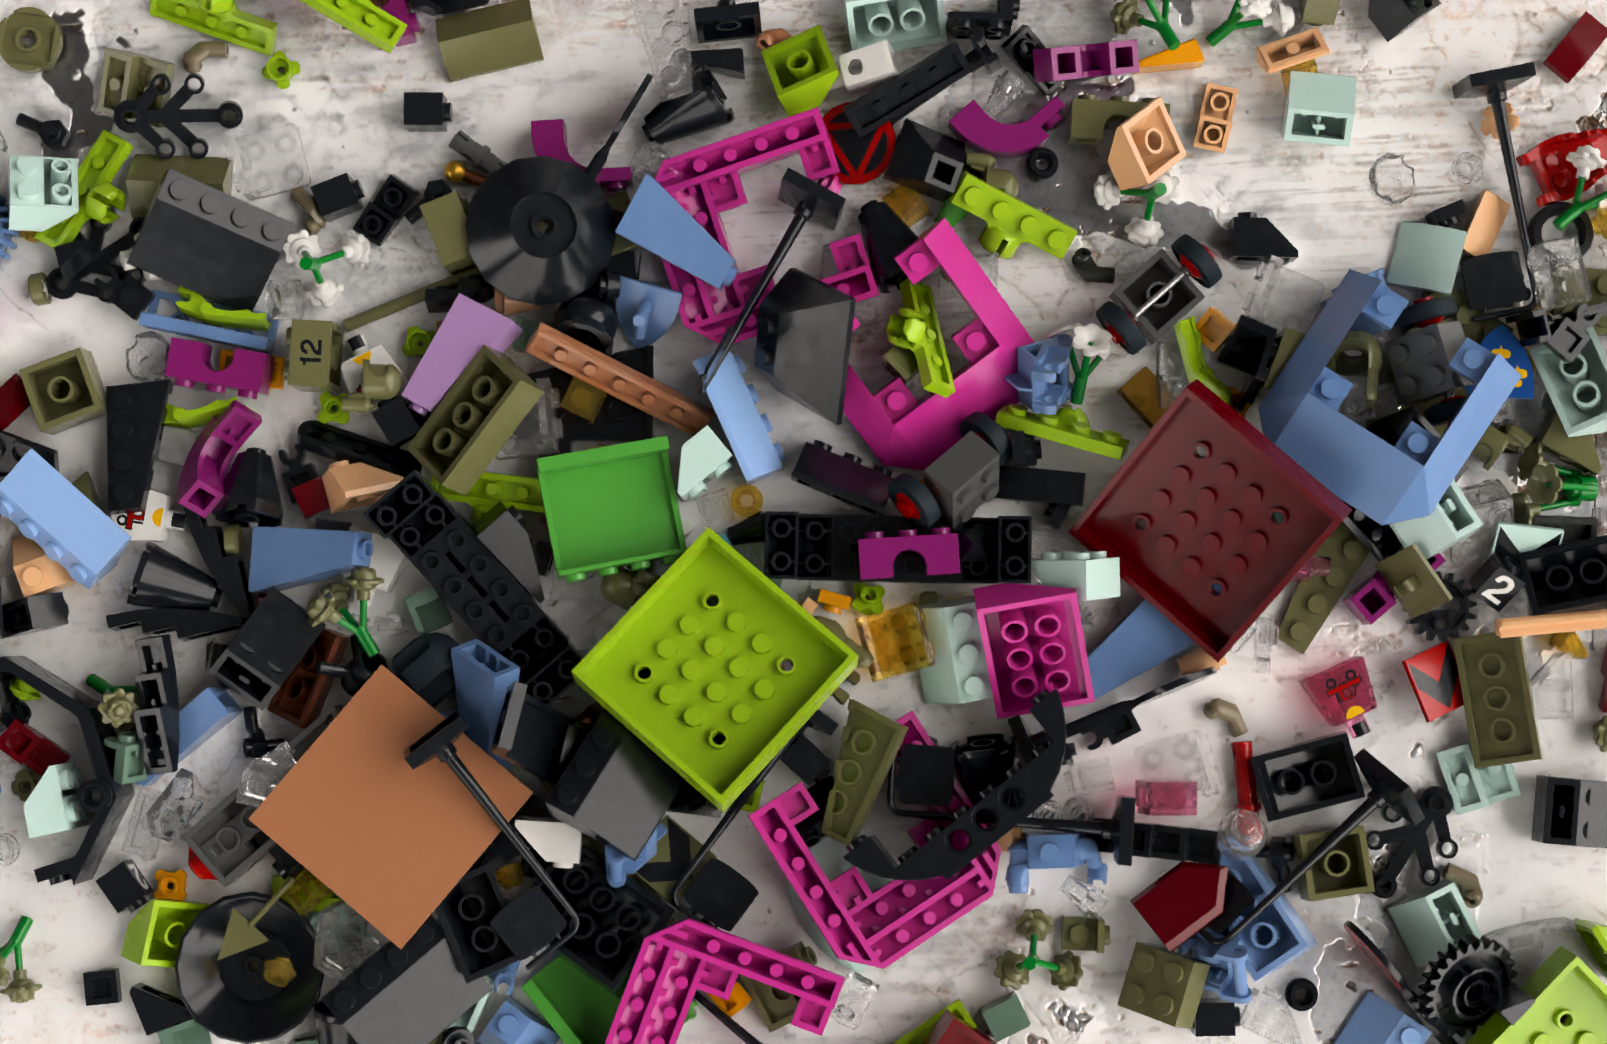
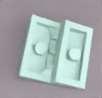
M1402 221L1386 279L1387 285L1418 291L1419 289L1451 296L1468 232L1448 227Z
M1470 741L1436 752L1457 815L1522 795L1512 764L1475 769Z

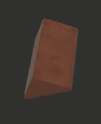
M325 627L272 697L267 710L303 729H306L319 718L335 677L316 673V663L318 660L340 664L350 637Z

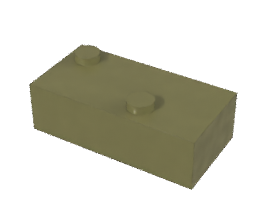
M484 344L407 446V449L442 486L467 495L544 391L507 355Z

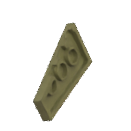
M850 698L847 710H849L846 726H843L841 740H843L839 759H836L834 769L836 773L833 790L829 792L821 830L825 835L846 846L858 838L909 727Z

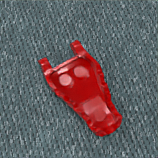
M1607 128L1586 130L1580 133L1569 132L1560 134L1539 143L1526 153L1517 156L1516 161L1519 167L1530 166L1542 192L1541 195L1534 199L1537 207L1567 201L1574 197L1578 181L1575 177L1577 168L1566 160V156L1569 152H1576L1578 146L1590 145L1593 148H1598L1600 150V157L1607 161ZM1607 164L1604 165V168L1590 171L1589 179L1585 180L1582 193L1607 174Z

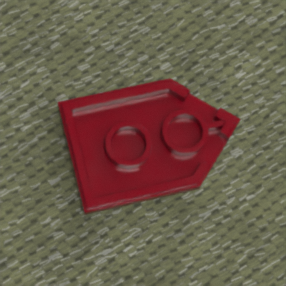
M1181 861L1131 899L1130 902L1171 953L1223 913L1229 867Z

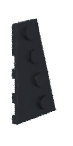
M170 379L106 386L108 511L113 515L143 512L146 509L154 474L152 469L155 454H158L161 443L159 440L162 423L166 421L168 412L166 405L174 385Z

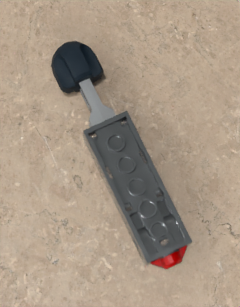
M438 632L423 634L412 640L393 657L392 668L403 683L429 705L436 707L456 690L451 648L459 646V643L449 635ZM343 704L331 706L181 836L189 846L188 866L200 879L217 880L223 887L237 882L269 854V850L277 843L248 818L345 707Z

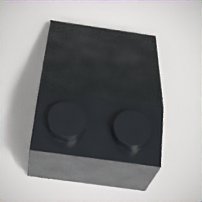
M1346 731L1314 738L1250 758L1268 822L1365 797Z

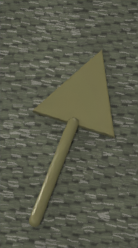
M290 877L250 921L233 907L217 960L270 941L254 925L290 888L296 880L295 877Z

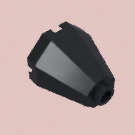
M247 448L245 452L238 453L223 481L225 495L212 510V513L218 521L227 524H239L243 528H249V523L258 522L257 526L259 527L282 525L284 512L273 459L263 449Z

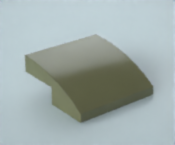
M105 48L97 111L113 116L114 110L119 103L125 100L136 101L151 85L153 77L157 74H166L172 83L175 64L129 51ZM160 78L155 81V86L163 90L167 88V82ZM171 88L168 93L158 95L147 109H161L170 100ZM133 112L124 113V119L136 120V115ZM148 123L157 128L165 127L162 123Z

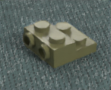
M802 941L779 951L812 965L817 964L815 952L811 947H805ZM739 974L769 1032H773L791 1023L800 999L799 996Z

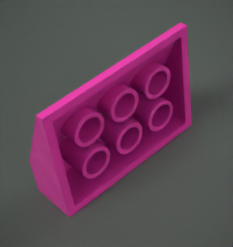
M1002 583L973 589L997 719L1030 714L1029 710L1034 706L1031 700L1045 689L1050 693L1055 689L1058 691L1063 708L1095 702L1076 588Z

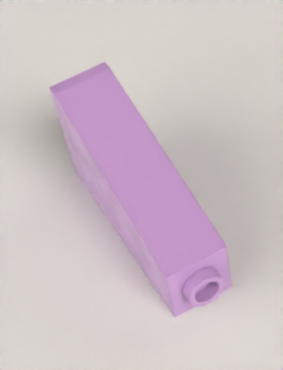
M459 293L401 396L411 402L409 405L410 409L426 417L428 412H434L484 344L503 353L520 336L523 329L513 320Z

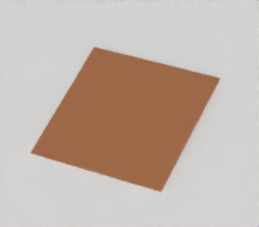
M381 664L248 819L398 948L402 949L498 836L501 830L445 762L441 763L436 757L414 770L407 763L404 757V750L446 718ZM463 733L453 744L457 749V756L509 823L534 792Z

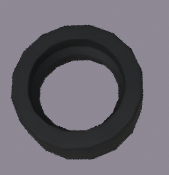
M1553 203L1538 211L1528 225L1532 254L1542 263L1551 266L1567 265L1583 257L1590 249L1594 238L1593 223L1588 213L1584 211L1572 221L1578 230L1577 244L1566 253H1557L1545 245L1541 230L1543 224L1549 218L1561 215L1572 203Z

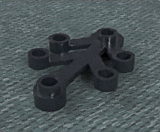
M162 73L153 77L151 85L136 101L125 100L115 108L113 118L116 126L127 133L138 132L155 147V152L161 159L173 157L176 151L175 143L171 139H163L148 123H162L188 147L192 157L201 159L208 153L209 145L207 141L203 138H197L182 123L219 122L225 128H235L243 119V109L235 101H225L220 104L219 108L180 109L193 94L202 92L205 86L203 77L197 73L189 74L184 81V85L161 109L147 108L158 95L168 93L171 88V79ZM160 78L164 79L167 82V88L163 90L158 89L155 86V81ZM196 78L200 81L201 86L198 89H192L188 85V81ZM231 110L235 113L236 118L233 121H227L223 113ZM133 112L136 115V121L132 123L127 122L124 119V113ZM164 143L169 144L172 151L169 154H164L160 151L159 146ZM195 143H201L205 147V151L200 154L196 153L192 146Z
M145 217L135 218L129 226V233L103 250L101 248L105 232L111 229L112 223L98 228L97 221L90 219L92 229L88 244L94 260L70 279L65 289H60L59 282L63 279L60 267L53 269L46 279L48 292L53 297L62 300L69 299L76 293L98 297L101 301L111 304L112 302L103 296L104 289L99 288L96 284L81 281L91 273L112 277V274L104 268L106 265L118 269L122 280L128 274L131 275L133 271L138 270L140 272L138 281L144 284L146 279L143 270L135 268L124 271L122 266L110 264L109 262L120 256V251L129 250L134 246V236L140 232ZM81 232L77 234L79 240L85 239V236Z
M1431 786L1422 792L1417 802L1425 818L1416 826L1412 824L1384 831L1369 830L1366 832L1367 845L1372 850H1379L1384 844L1403 840L1386 869L1372 874L1375 892H1371L1373 895L1383 899L1394 895L1397 890L1396 878L1415 849L1420 867L1418 873L1420 882L1427 886H1435L1439 883L1441 875L1439 870L1433 865L1426 831L1433 821L1438 838L1436 852L1439 856L1447 859L1456 856L1458 845L1451 839L1446 818L1452 809L1453 800L1446 789L1439 786ZM1435 797H1439L1442 801V805L1438 809H1434L1432 806V800ZM1385 805L1381 808L1380 813L1385 821L1395 823L1402 818L1398 813L1394 818H1388L1386 811L1389 807ZM1372 834L1379 836V843L1375 846H1371L1369 843V837ZM1446 842H1449L1452 846L1449 854L1442 852V846ZM1428 870L1434 872V879L1430 882H1427L1424 878L1425 872ZM1386 879L1389 882V888L1382 892L1379 889V883Z

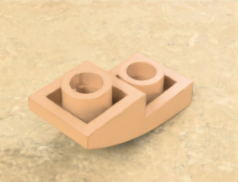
M1206 82L1195 129L1193 147L1225 153L1239 89Z

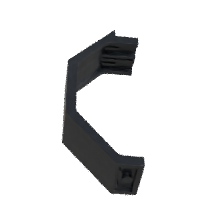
M25 656L0 657V677L13 674L78 718L96 778L106 781L113 791V799L110 806L104 811L95 814L79 851L69 859L34 870L37 882L49 879L50 885L72 879L73 885L91 880L134 796L131 783L121 785L113 782L116 749L105 746L104 738L117 736L111 722L108 724L102 722V714L97 709L99 701Z
M515 681L507 687L491 753L556 785L594 725L570 718L526 694L528 685ZM687 781L684 782L667 810L668 812L721 817V811Z

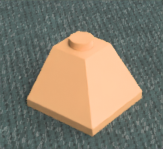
M1161 97L1152 100L1116 129L1107 162L1120 190L1149 185L1187 155Z
M348 460L330 464V468L322 476L332 514L371 506L404 479L402 476L361 462L349 464Z
M23 534L12 538L13 569L24 598L50 594L77 583L70 577L68 571L62 565L48 558L43 548L33 539H28Z

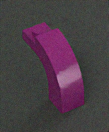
M1056 95L1027 121L1008 125L990 118L973 99L949 120L948 128L960 141L964 142V145L977 153H988L994 158L1019 157L1030 153L1036 148H1040L1047 142L1049 135L1043 128L1046 127L1050 130L1061 121L1063 117L1060 113L1063 111L1065 104Z
M563 119L531 121L532 143L537 156H547L573 163L585 172L587 167L577 163L568 152L567 130ZM631 167L602 168L595 179L601 190L602 187H607V191L610 192L625 191L626 186H634Z
M234 400L219 418L212 417L195 441L182 468L177 488L179 504L204 518L209 515L225 495L223 481L231 460L244 442L262 423L261 415Z

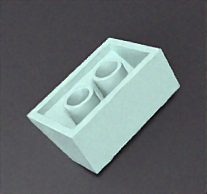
M843 0L851 51L884 40L889 42L894 51L947 42L943 0Z
M1593 326L1587 327L1584 331L1591 338L1572 363L1566 364L1543 344L1529 350L1568 437L1604 433L1607 431V356Z
M968 596L909 607L908 611L925 703L962 704L993 698L974 598Z

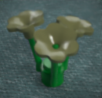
M1537 442L1534 444L1530 443L1525 448L1524 454L1520 457L1518 467L1520 469L1519 479L1527 480L1526 486L1531 492V499L1534 503L1529 504L1525 493H1513L1509 508L1510 515L1514 519V523L1532 525L1533 516L1540 515L1541 511L1566 506H1580L1581 501H1594L1599 492V483L1594 476L1582 475L1580 470H1569L1550 464L1549 460L1543 459L1541 454L1542 444ZM1558 474L1567 476L1568 478L1563 482V480L1558 476ZM1563 489L1568 499L1556 501L1558 492Z

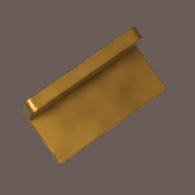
M1143 367L1116 391L1150 430L1176 399L1148 367Z

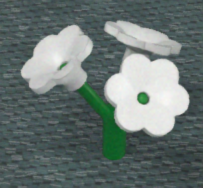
M1081 322L1049 332L1045 334V338L1053 339L1054 336L1060 334L1070 335L1071 337L1074 335L1070 351V362L1075 374L1070 402L1082 405L1088 377L1101 361H1105L1111 353L1123 358L1126 357L1128 352L1119 343L1116 345L1111 340V333L1101 330L1097 324L1090 323L1084 327ZM1073 347L1082 349L1084 354L1081 369ZM1096 355L1094 360L1089 365L1091 357Z

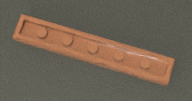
M542 322L539 323L525 346L524 351L691 436L696 435L713 418V409Z

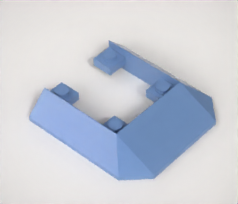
M1349 269L1259 405L1258 410L1264 436L1339 499L1381 526L1430 516L1520 380L1521 375L1499 353L1496 355L1467 337L1447 367L1475 385L1441 437L1438 438L1411 421L1395 446L1387 443L1337 411L1354 384L1325 366L1360 313L1390 331L1409 300L1381 284L1382 280Z

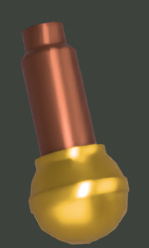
M450 161L444 168V176L451 183H462L463 181L480 187L487 178V176L467 170V167L460 163V161Z

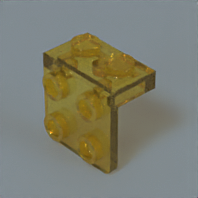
M917 602L882 611L880 614H872L855 619L862 647L869 650L875 657L870 667H868L872 682L927 668L935 664V650L927 635L925 615Z

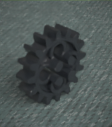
M1437 571L1436 574L1453 597L1447 603H1453L1455 600H1458L1460 609L1458 611L1454 609L1428 611L1413 619L1409 618L1406 623H1416L1417 627L1414 633L1420 635L1426 632V640L1433 641L1437 635L1439 642H1446L1447 634L1452 639L1459 638L1458 629L1462 631L1470 629L1465 621L1466 619H1475L1476 616L1469 612V608L1477 606V602L1468 600L1473 591L1472 589H1462L1465 583L1464 579H1458L1453 582L1454 573H1446L1442 579L1441 572ZM1440 618L1446 622L1443 629L1437 626V620Z

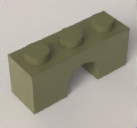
M1078 95V98H1073L1069 105L1068 143L1100 145L1103 140L1105 124L1111 121L1125 122L1155 98H1144L1142 102H1132L1126 96H1112L1110 100H1097L1096 95ZM1164 103L1170 116V104Z

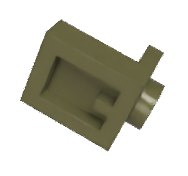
M1062 915V950L1104 953V945L1110 944V926L1105 925V920L1102 917Z

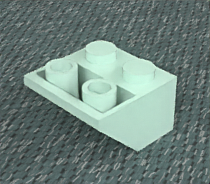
M1290 70L1281 133L1283 140L1349 147L1354 120L1356 77Z
M10 155L8 178L9 230L43 232L78 213L77 159Z
M708 425L682 445L677 492L684 501L689 497L695 501L708 490L705 485L714 477L717 480L722 479L733 469L731 465L734 461L733 455Z
M1453 480L1430 516L1389 525L1404 548L1416 543L1425 558L1429 559L1469 537L1483 523L1455 480Z
M1106 551L1041 553V559L1031 560V571L1045 586L1076 588L1078 601L1120 597L1119 557H1107Z
M75 762L49 766L24 803L23 809L29 838L88 826L86 819H89L90 812L80 805L78 799L79 789L83 785V776L80 768H76Z
M1445 878L1440 880L1437 885L1428 886L1386 908L1416 967L1428 965L1429 961L1437 962L1439 960L1437 952L1447 953L1448 943L1453 944L1455 947L1458 946L1460 937H1463L1466 941H1469L1471 935H1475L1479 939L1482 937L1455 883Z

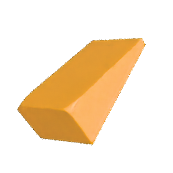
M1193 38L1181 43L1175 50H1169L1168 48L1139 60L1140 72L1133 74L1199 68L1205 62L1197 40Z

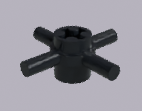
M355 634L350 636L353 659L346 666L318 660L315 666V672L318 674L341 678L342 688L352 697H354L381 664L388 669L387 661L380 653L372 658L367 656Z

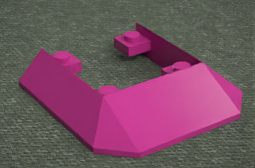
M817 107L663 160L655 180L734 258L719 213L749 204L739 174L800 154L807 178L812 181L839 173L840 169L831 139ZM859 233L829 243L839 274L820 281L855 298V303L878 296L879 291L861 234ZM662 259L671 289L683 292L679 307L683 325L718 344L721 342L729 326L735 325L767 265L741 274L738 272L730 287L724 285L720 291ZM773 278L734 344L757 336L760 303L774 288Z
M945 217L920 234L916 241L894 256L893 259L913 285L937 267H940L975 316L974 319L950 336L969 361V363L952 375L956 391L947 398L929 392L917 401L900 377L897 376L872 395L848 363L843 413L881 464L886 466L924 471L962 439L960 424L970 414L981 412L995 421L997 412L1005 405L1018 404L1020 402L1018 390L1009 384L1005 377L1006 375L1018 372L1017 347L1034 343ZM855 316L852 331L861 325Z
M913 711L896 720L909 727L896 757H901L905 744L935 746ZM954 777L953 794L948 807L924 806L928 812L955 813L965 804H968L970 808L973 807V804ZM802 781L748 816L837 959L885 969L993 896L1001 855V848L997 842L948 880L943 875L924 880L901 881L892 879L874 892H871L856 866L851 867L829 882L796 830V824L819 810ZM924 819L907 830V833L919 850L927 843L924 837L939 825H942L945 829L954 821ZM980 824L982 827L987 828L985 824ZM956 830L952 835V842L957 848L964 849L968 845L969 837L966 832Z
M686 918L645 936L605 1044H676L696 990L699 989L728 1000L738 974L799 996L800 999L791 1019V1025L822 1036L831 1011L837 1002L845 977L694 919Z

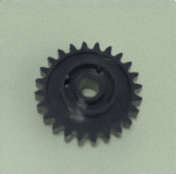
M1471 935L1469 941L1460 937L1456 947L1448 943L1447 953L1438 951L1439 960L1437 962L1429 961V965L1432 968L1431 971L1422 973V976L1427 981L1418 985V988L1424 992L1417 997V1000L1423 1004L1419 1010L1425 1015L1424 1019L1441 1034L1445 1032L1450 1037H1453L1457 1033L1463 1038L1468 1030L1474 1035L1477 1027H1482L1495 1013L1482 1000V997L1510 985L1517 987L1511 981V979L1518 975L1512 969L1516 962L1510 958L1511 953L1496 940H1490L1485 935L1480 939L1475 935Z

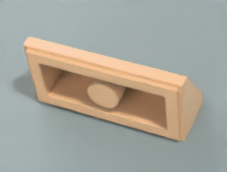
M1318 27L1256 47V61L1268 74L1330 54V50Z
M1487 189L1480 193L1464 228V231L1468 233L1462 255L1469 258L1491 252L1511 206Z

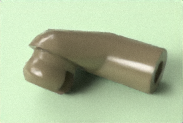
M216 41L198 42L183 55L182 62L185 63V70L188 73H198L202 69L201 62L206 58H228V43Z
M301 186L295 188L291 192L290 198L310 216L304 221V226L312 234H317L321 228H325L326 220L322 217L315 198Z
M1215 698L1204 705L1203 711L1205 716L1210 720L1217 717L1226 721L1233 737L1248 732L1242 715L1235 704Z
M1448 863L1442 877L1458 884L1460 894L1467 907H1478L1483 899V892L1477 875Z

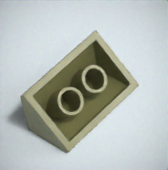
M514 0L435 19L438 45L450 82L544 60L530 0Z
M135 154L125 178L131 215L135 219L137 217H146L161 178L169 168L231 195L233 159L219 157L196 159L192 156H173L170 159H161L157 155Z

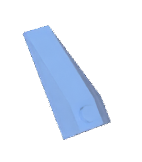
M1233 834L1223 841L1221 865L1228 866V872L1235 876L1255 899V903L1232 923L1233 927H1235L1277 886L1239 837ZM1283 894L1237 934L1241 945L1247 949L1248 958L1245 961V965L1255 982L1293 962L1318 945V942L1300 915Z

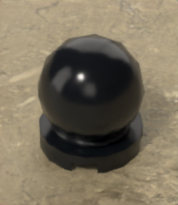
M581 293L567 302H562L554 313L552 328L611 357L617 322L615 313L608 301H604L603 298L593 293Z

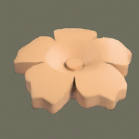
M1505 102L1510 131H1514L1520 125V117L1512 115L1515 112L1512 104ZM1492 106L1486 107L1482 114L1487 119L1481 121L1480 131L1483 132L1484 136L1491 134L1494 139L1499 140Z

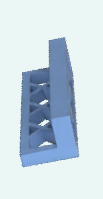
M152 290L157 296L150 303L148 312H141L138 324L148 329L273 354L280 322L279 315L267 313L266 319L272 323L267 337L253 335L249 329H245L247 333L240 332L243 329L239 328L228 330L219 326H209L206 322L201 324L194 323L189 320L186 314L181 313L175 304L176 301L186 302L190 299L181 298L178 294ZM160 298L171 300L178 312L170 317L156 315ZM207 301L214 308L237 311L221 303ZM253 310V313H265Z

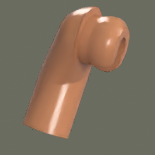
M782 28L762 31L757 36L755 43L757 48L762 51L793 36Z

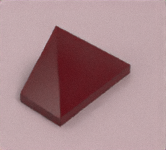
M17 373L0 387V430L7 428L31 405L23 381Z

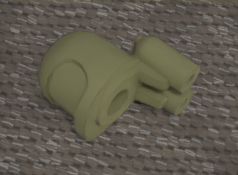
M966 152L962 171H968V173L1014 197L1017 196L1018 180L1011 171L993 168V166H996V159L991 154Z
M363 359L361 391L350 393L349 396L343 397L342 411L367 413L370 409L376 407L372 400H389L394 398L401 388V375L397 367L392 364H370V360Z
M1514 423L1502 425L1500 430L1489 425L1471 452V455L1482 461L1483 468L1488 471L1505 448L1522 453L1534 437Z
M622 567L618 568V574L603 577L600 590L606 600L628 611L631 605H634L638 598H641L660 576L646 569L638 570L635 573Z

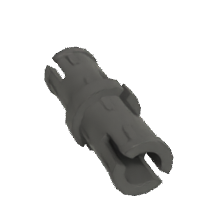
M462 130L456 133L449 144L451 149L470 161L473 168L476 170L479 168L488 175L507 164L491 153V148L487 145H480Z

